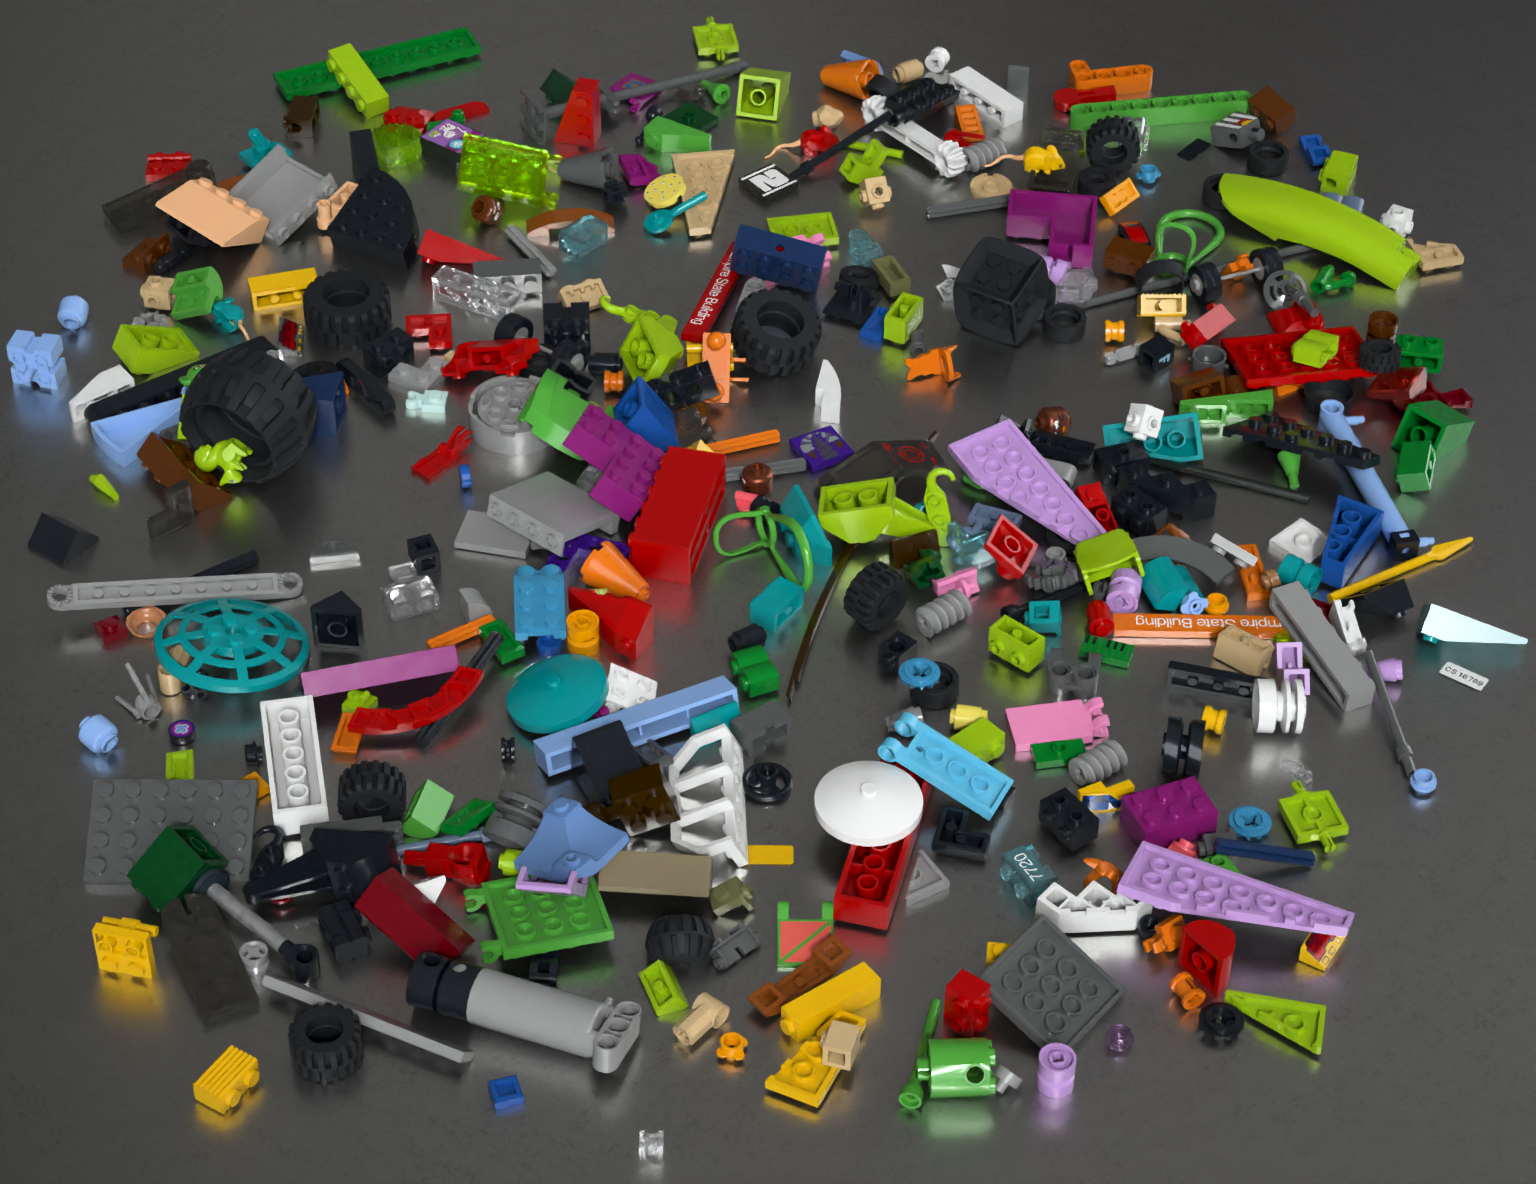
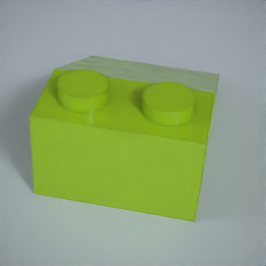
M120 324L112 345L113 350L128 367L129 371L136 375L153 374L197 358L200 355L198 349L180 327Z

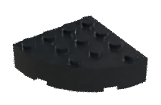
M371 167L328 226L327 230L332 245L408 271L415 258L419 239V227L412 201L406 190L395 178L382 170Z

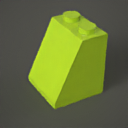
M750 67L740 73L736 115L777 121L789 94L791 72Z

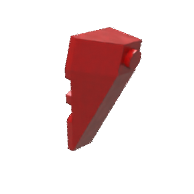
M430 229L426 230L417 252L422 257L421 261L433 266L435 262L444 265L473 266V262L505 260Z
M572 586L568 589L569 609L573 612L581 609L595 612L599 618L600 637L615 651L637 660L654 644L653 605L628 595L620 598L615 597L614 593L610 592L601 595L591 589Z

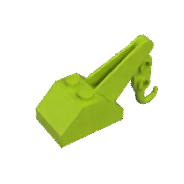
M602 295L599 298V303L606 311L622 316L625 322L633 324L619 349V353L633 382L637 376L642 377L647 382L651 379L670 374L677 361L682 357L684 350L678 336L675 335L677 320L670 315H663L659 318V314L655 311L640 310L634 305L624 307L612 305L606 301L610 300L611 297Z
M939 467L929 472L926 477L927 487L924 494L927 514L895 497L896 486L893 477L821 487L819 500V522L823 529L850 544L874 541L879 534L905 537L936 529L939 546H949L953 539V531L948 526L951 522V514L946 494L936 483V477L947 475L951 481H955L956 478L954 473L946 468Z

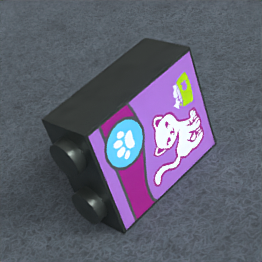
M446 118L420 137L422 156L459 172L488 153L486 134L449 118Z

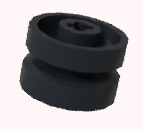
M1169 716L1167 733L1164 732L1161 756H1164L1162 773L1175 775L1178 772L1179 759H1184V775L1199 778L1206 721L1192 719L1189 723L1188 735H1184L1183 719Z

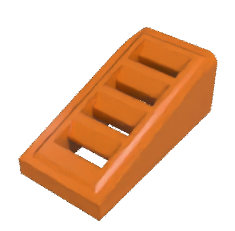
M975 105L955 106L954 120L958 130L984 135ZM964 137L965 140H966V142H975V141H983V140H985V138H984V139H976V138Z

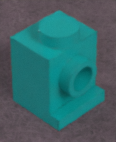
M1060 600L1029 601V611H1025V626H1029L1030 629L1037 633H1056L1057 635H1062Z

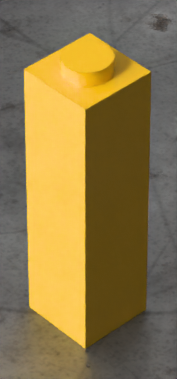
M864 961L781 1006V1029L786 1035H790L797 1043H800L816 1034L840 1009L853 1013L879 999L881 978Z

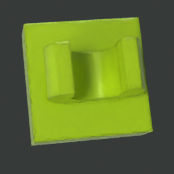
M358 689L350 690L348 698L341 704L342 712L354 713L357 707L375 709L378 706V697L370 695L367 690L365 692Z

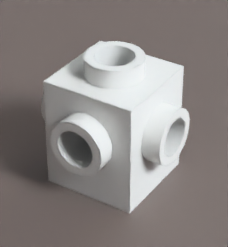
M1393 204L1387 213L1382 214L1380 223L1405 237L1406 234H1410L1412 231L1414 210Z
M1131 403L1124 431L1133 434L1132 438L1140 441H1146L1147 438H1157L1164 411L1147 404Z

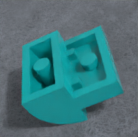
M1169 556L1155 558L1143 566L1145 576L1142 577V588L1155 609L1176 611L1183 598L1191 591L1197 592L1199 597L1204 598L1198 585L1189 574L1188 569L1182 565H1174Z

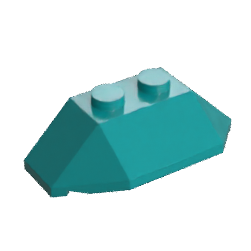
M798 484L794 485L780 505L779 514L788 515L796 519L802 527L809 542L813 562L824 566H831L832 546ZM776 521L779 532L784 533L787 547H791L795 556L802 558L794 533L788 526Z

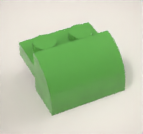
M208 266L176 274L171 292L176 296L171 316L175 320L211 313L214 301H219L223 298L222 281L213 267Z

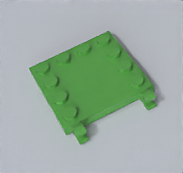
M527 874L528 879H531L532 875ZM593 875L590 878L585 897L530 893L518 890L515 885L518 876L483 882L479 889L470 888L463 891L465 900L473 899L472 901L464 902L467 912H474L481 905L486 904L497 940H484L480 942L482 952H487L481 954L483 964L493 963L501 955L504 960L517 959L524 956L614 939V929Z

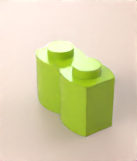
M1313 329L1293 344L1291 349L1293 362L1322 368L1328 360H1331L1337 354L1339 336Z

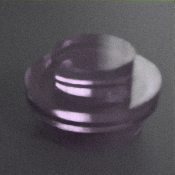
M1116 1024L1106 1032L1105 1043L1114 1051H1127L1133 1046L1134 1035L1128 1026Z

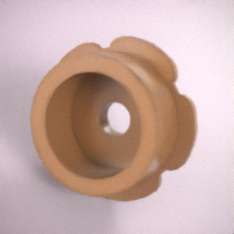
M1274 568L1263 570L1260 580L1265 590L1270 588L1272 591L1273 588L1281 586L1280 578Z

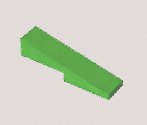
M1269 389L1181 400L1178 415L1197 412L1200 423L1225 424L1226 418L1249 419L1251 416H1260L1267 411L1273 410V391Z

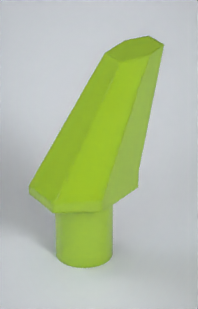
M100 473L90 476L89 481L99 491L115 501L119 499L117 491L105 475Z

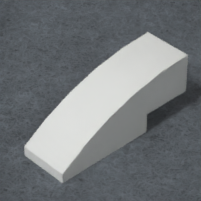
M823 360L816 385L815 406L821 407V422L839 424L841 416V386L830 362Z

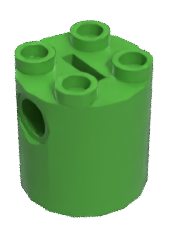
M986 1037L927 1039L926 1057H916L917 1081L927 1080L930 1098L989 1096V1094H995V1076H992V1068H990V1066H995V1048H992V1040H987Z

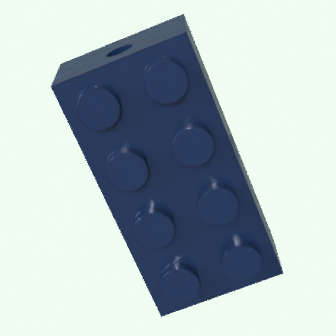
M740 224L733 246L730 270L741 275L754 276L762 280L778 283L781 286H789L800 289L803 292L816 294L828 247Z

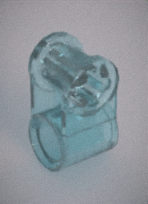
M853 229L849 232L847 253L858 265L867 266L872 263V259L884 257L881 246L865 230Z

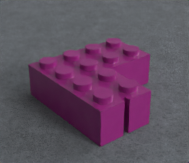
M1010 189L1006 236L1035 238L1038 240L1049 239L1048 256L1052 257L1054 261L1061 259L1071 262V267L1091 269L1098 196Z
M591 403L583 411L562 444L602 472L589 496L627 522L632 520L642 506L643 501L649 495L648 488L654 484L655 471L660 470L661 457L666 455L663 450L654 447L641 435L632 432L622 422L613 419L603 409Z

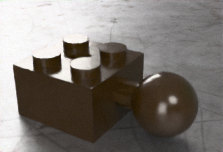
M659 762L608 779L613 805L606 807L600 802L592 801L582 806L587 812L608 825L611 824L612 820L620 818L630 837L681 820L677 796Z

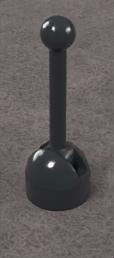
M650 106L645 114L647 124L657 116L663 117V111L659 107ZM644 129L635 138V143L638 145L643 143Z

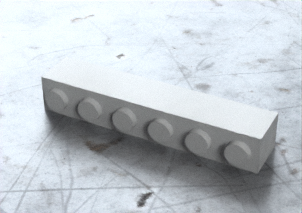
M1299 581L1273 588L1269 600V608L1292 640L1302 642V654L1342 710L1348 712L1372 704L1376 691L1373 679L1369 678L1365 673L1360 661L1354 658L1349 651L1348 645L1341 640L1336 633L1335 627L1323 615L1322 609L1317 607L1311 599L1308 590L1304 589Z

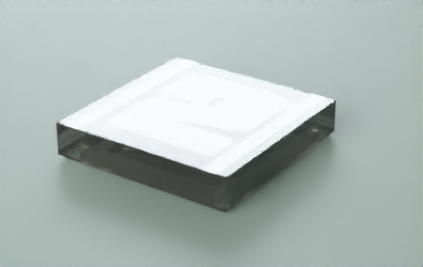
M773 163L739 178V185L765 204L799 189V182Z

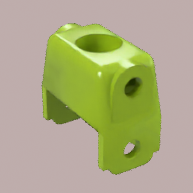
M1115 529L1075 545L1073 554L1089 595L1093 594L1090 583L1111 576L1119 568L1132 569L1136 567L1140 576H1145L1137 548L1128 532H1125L1123 529Z

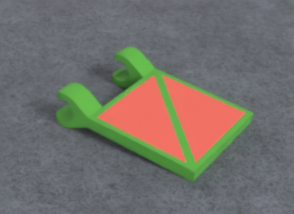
M778 901L777 968H798L812 957V950L833 935L832 901L822 902V919H789V902Z

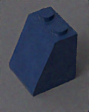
M338 371L302 378L305 385L311 389L313 400L317 403L316 425L312 436L337 438L347 410L343 372Z

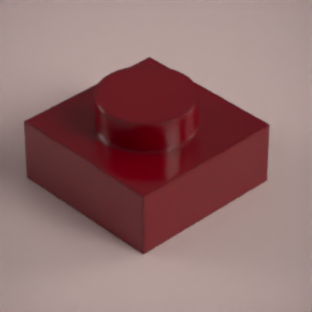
M118 615L93 623L94 630L104 645L128 637L127 628Z

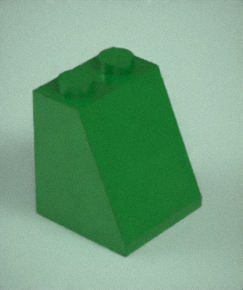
M1438 400L1410 403L1391 446L1401 452L1403 442L1431 440L1436 455L1435 464H1437L1466 443L1475 421Z

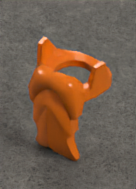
M957 345L935 347L930 349L929 352L919 354L918 357L905 358L904 362L909 367L906 376L907 380L910 381L918 375L926 376L929 374H941L947 382L961 377L959 372H954L951 353L957 348Z
M1084 858L1083 861L1094 868L1084 879V889L1093 880L1097 881L1099 878L1107 877L1112 884L1111 892L1116 895L1118 884L1124 873L1111 862L1097 858Z

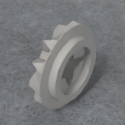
M149 311L145 314L140 313L139 317H134L133 323H131L132 325L169 327L166 315L159 314L158 311L154 313Z

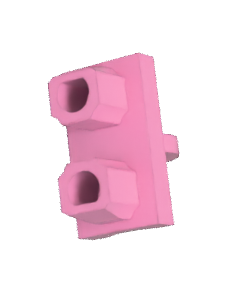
M974 567L965 570L960 569L954 571L949 576L938 580L933 579V591L936 593L937 598L953 589L961 591L968 599L971 594L979 592L980 589L976 579L977 569Z

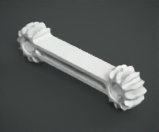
M874 95L863 101V107L860 109L863 112L861 117L864 118L865 125L886 111H890L893 114L892 109L884 107L887 99L886 96ZM909 121L906 124L901 123L897 127L889 126L885 122L874 129L875 132L885 131L936 165V170L940 171L941 176H946L947 178L954 177L965 170L964 166L967 162L964 158L967 155L963 154V147H959L958 142H953L952 140L943 141L913 121Z

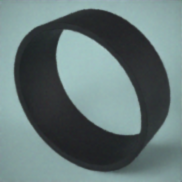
M1160 259L1151 261L1141 267L1135 276V284L1139 294L1148 293L1142 290L1144 283L1149 278L1158 274H1172L1180 279V282L1173 289L1162 294H1182L1184 290L1183 268L1172 260Z
M1335 379L1323 383L1315 381L1304 384V402L1306 407L1313 413L1319 415L1322 402L1315 400L1309 394L1323 389L1333 390L1344 395L1347 401L1342 403L1344 406L1343 414L1350 410L1356 390L1349 380Z

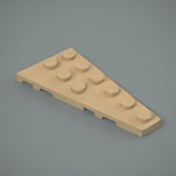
M735 149L671 154L674 174H679L687 187L683 196L680 195L681 203L702 191L708 197V199L684 212L689 236L711 234L735 157Z

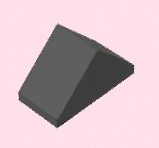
M1009 65L1007 92L1014 95L1027 96L1031 82L1030 67Z

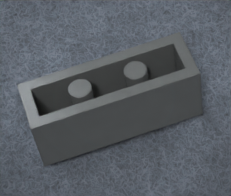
M540 258L473 262L475 296L542 292Z

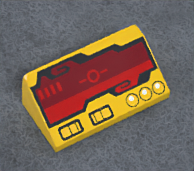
M1310 932L1301 946L1299 960L1325 971L1346 937Z

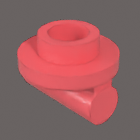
M737 490L735 493L736 508L741 512L750 511L751 503L759 495Z
M1180 838L1179 842L1173 840L1172 844L1167 848L1195 858L1197 852L1193 850L1195 845L1183 838Z

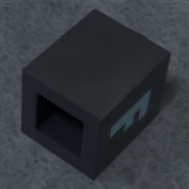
M1159 334L1140 345L1138 364L1153 374L1158 373L1173 363L1175 344Z

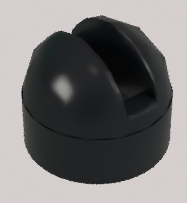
M1146 915L1141 918L1138 926L1141 937L1148 939L1157 934L1156 930H1150H1153L1154 926L1161 922L1159 918L1154 915Z

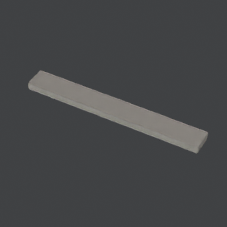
M278 974L264 975L262 984L267 988L311 1005L319 1004V1006H325V1003H332V1006L337 1004L343 1005L344 1010L348 1008L352 1010L353 1015H357L359 1023L458 1063L473 1060L475 1054L473 1050Z

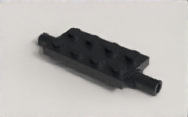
M923 78L886 99L884 107L893 111V114L887 117V123L889 126L897 127L901 123L906 124L914 118L923 120L958 100L960 91L956 90L952 84H939L932 78Z

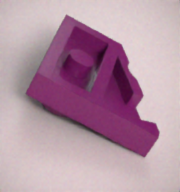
M619 154V164L629 185H649L654 179L662 176L657 172L658 167L648 162L642 155Z

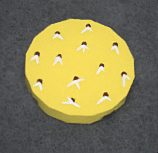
M664 174L649 183L645 189L644 198L650 207L653 206L657 209L667 208L675 204L680 195L683 196L687 187L679 174Z

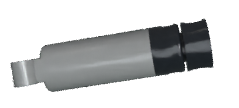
M423 951L418 955L410 971L406 987V1002L409 1006L439 1013L443 1016L581 1057L592 1058L593 1068L603 1073H609L618 1068L640 1033L642 1009L634 1001H622L614 1008L611 1007L613 1003L611 997L598 1001L461 960H454L451 957L430 951Z

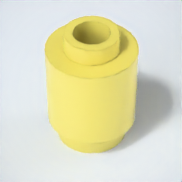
M957 704L956 709L951 708L949 724H954V730L961 731L981 717H985L988 720V710H982V707Z

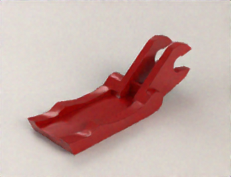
M462 425L458 426L447 443L441 442L436 450L428 456L419 459L410 468L430 480L461 458V453L473 441L472 437L466 439L473 431L468 429L458 436L466 428Z

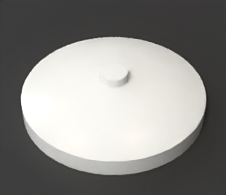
M856 761L834 768L820 780L814 794V811L820 825L833 837L857 846H883L903 839L917 827L923 813V794L915 779L894 765L879 761Z

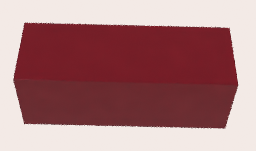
M394 867L376 876L354 905V908L414 961L423 951H430L458 960L476 941Z

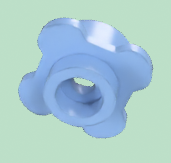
M1191 591L1183 598L1180 611L1183 614H1201L1203 609L1208 606V600L1199 597L1197 592Z

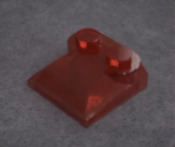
M1425 366L1399 367L1395 372L1390 371L1388 374L1382 372V374L1376 376L1365 392L1366 397L1394 402L1396 407L1407 409L1408 404L1418 401L1426 388Z

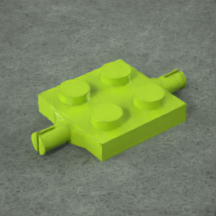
M711 16V21L709 17L706 18V25L692 27V35L698 55L710 56L716 54L717 59L720 61V56L721 60H724L725 54L739 52V44L732 23L718 24L715 23L714 18Z
M1296 780L1293 781L1291 788L1295 794L1291 797L1278 799L1277 807L1296 843L1321 841L1326 852H1329V849L1330 852L1334 851L1336 845L1332 837L1348 835L1349 826L1330 791H1306L1300 780H1297V782Z

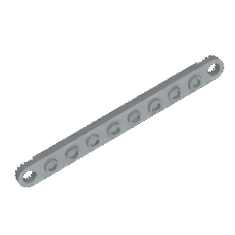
M275 572L72 583V585L59 584V586L54 585V587H50V590L47 591V603L53 610L67 611L189 604L215 598L248 600L294 598L301 594L303 581L302 577L300 578V575H296L295 572L294 574L292 572L283 574ZM290 581L296 583L297 586L291 590V588H285L284 583ZM57 594H63L66 596V599L62 600V602H57L53 597Z

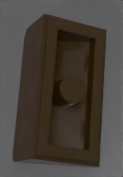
M932 529L890 540L889 559L895 569H902L904 564H910L920 559V548L933 549L940 552L937 530Z

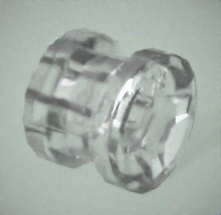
M640 1130L639 1160L654 1157L657 1161H663L664 1130H658L656 1133Z

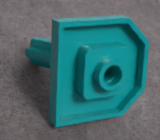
M250 128L247 134L254 145L238 153L239 158L251 169L278 144L284 147L288 157L293 158L292 152L280 142H270L261 134L258 128Z

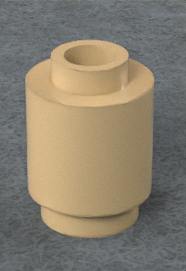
M916 58L899 63L892 69L894 80L896 83L902 84L920 79L924 73L922 62Z

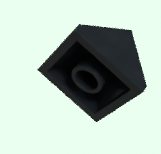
M41 513L28 542V548L65 567L99 541V538L64 518Z
M342 590L311 605L310 613L314 646L365 650L362 609Z

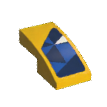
M1128 779L1106 788L1099 781L1078 789L1077 798L1091 812L1120 809L1121 796L1134 793L1135 785Z

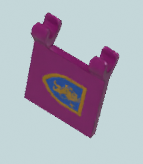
M631 72L609 89L615 92L657 81ZM661 91L635 98L631 97L629 103L632 106L629 108V111L637 113L644 103Z

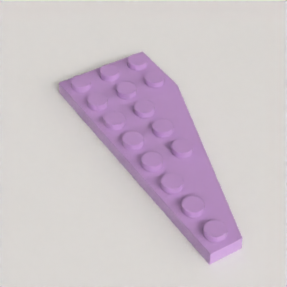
M1010 418L948 445L950 455L974 483L1070 543L1076 545L1081 541L1107 532Z
M1142 841L1122 876L1116 892L1130 899L1139 900L1155 908L1171 912L1341 937L1347 936L1355 915L1353 912L1146 841Z

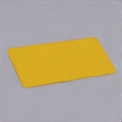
M748 845V864L794 863L792 845Z

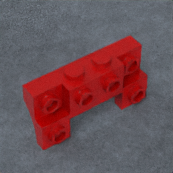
M533 337L466 341L457 345L456 352L451 361L441 368L442 376H452L453 379H461L466 377V373L472 370H485V372L495 370L496 374H506V377L516 376L520 374V370L528 367L527 360L532 358V354L540 351L538 339Z

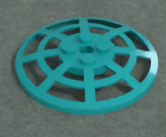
M239 598L205 599L179 607L161 620L154 635V653L166 671L189 685L223 693L259 692L282 685L303 670L308 661L310 650L309 637L305 629L288 613L262 602ZM232 609L245 610L253 613L245 616L233 613ZM214 610H221L222 613L211 618L201 615ZM274 616L288 623L296 631L285 629L284 626L280 623V621L276 619ZM264 617L272 622L276 628L262 627L257 620ZM176 618L183 619L179 625L178 635L162 639V632L170 622ZM191 621L203 624L202 630L186 632L187 626ZM264 635L279 636V640L274 648L263 642ZM287 637L302 641L301 651L293 662L281 654L286 646ZM201 638L205 648L200 652L188 640ZM180 643L185 652L195 659L185 668L171 658L165 647ZM258 650L265 653L259 657L245 660V656L251 655ZM217 654L224 657H234V660L219 659L212 657V655ZM273 659L284 667L281 671L271 675L253 679L248 678L247 668L265 664ZM204 663L223 668H236L238 680L214 678L196 672Z

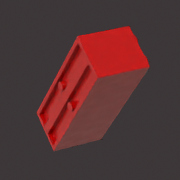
M669 446L666 455H662L660 470L655 471L654 484L648 488L649 495L647 496V501H643L641 516L636 517L634 532H630L628 538V547H631L628 561L643 578L690 586L726 493L725 454Z

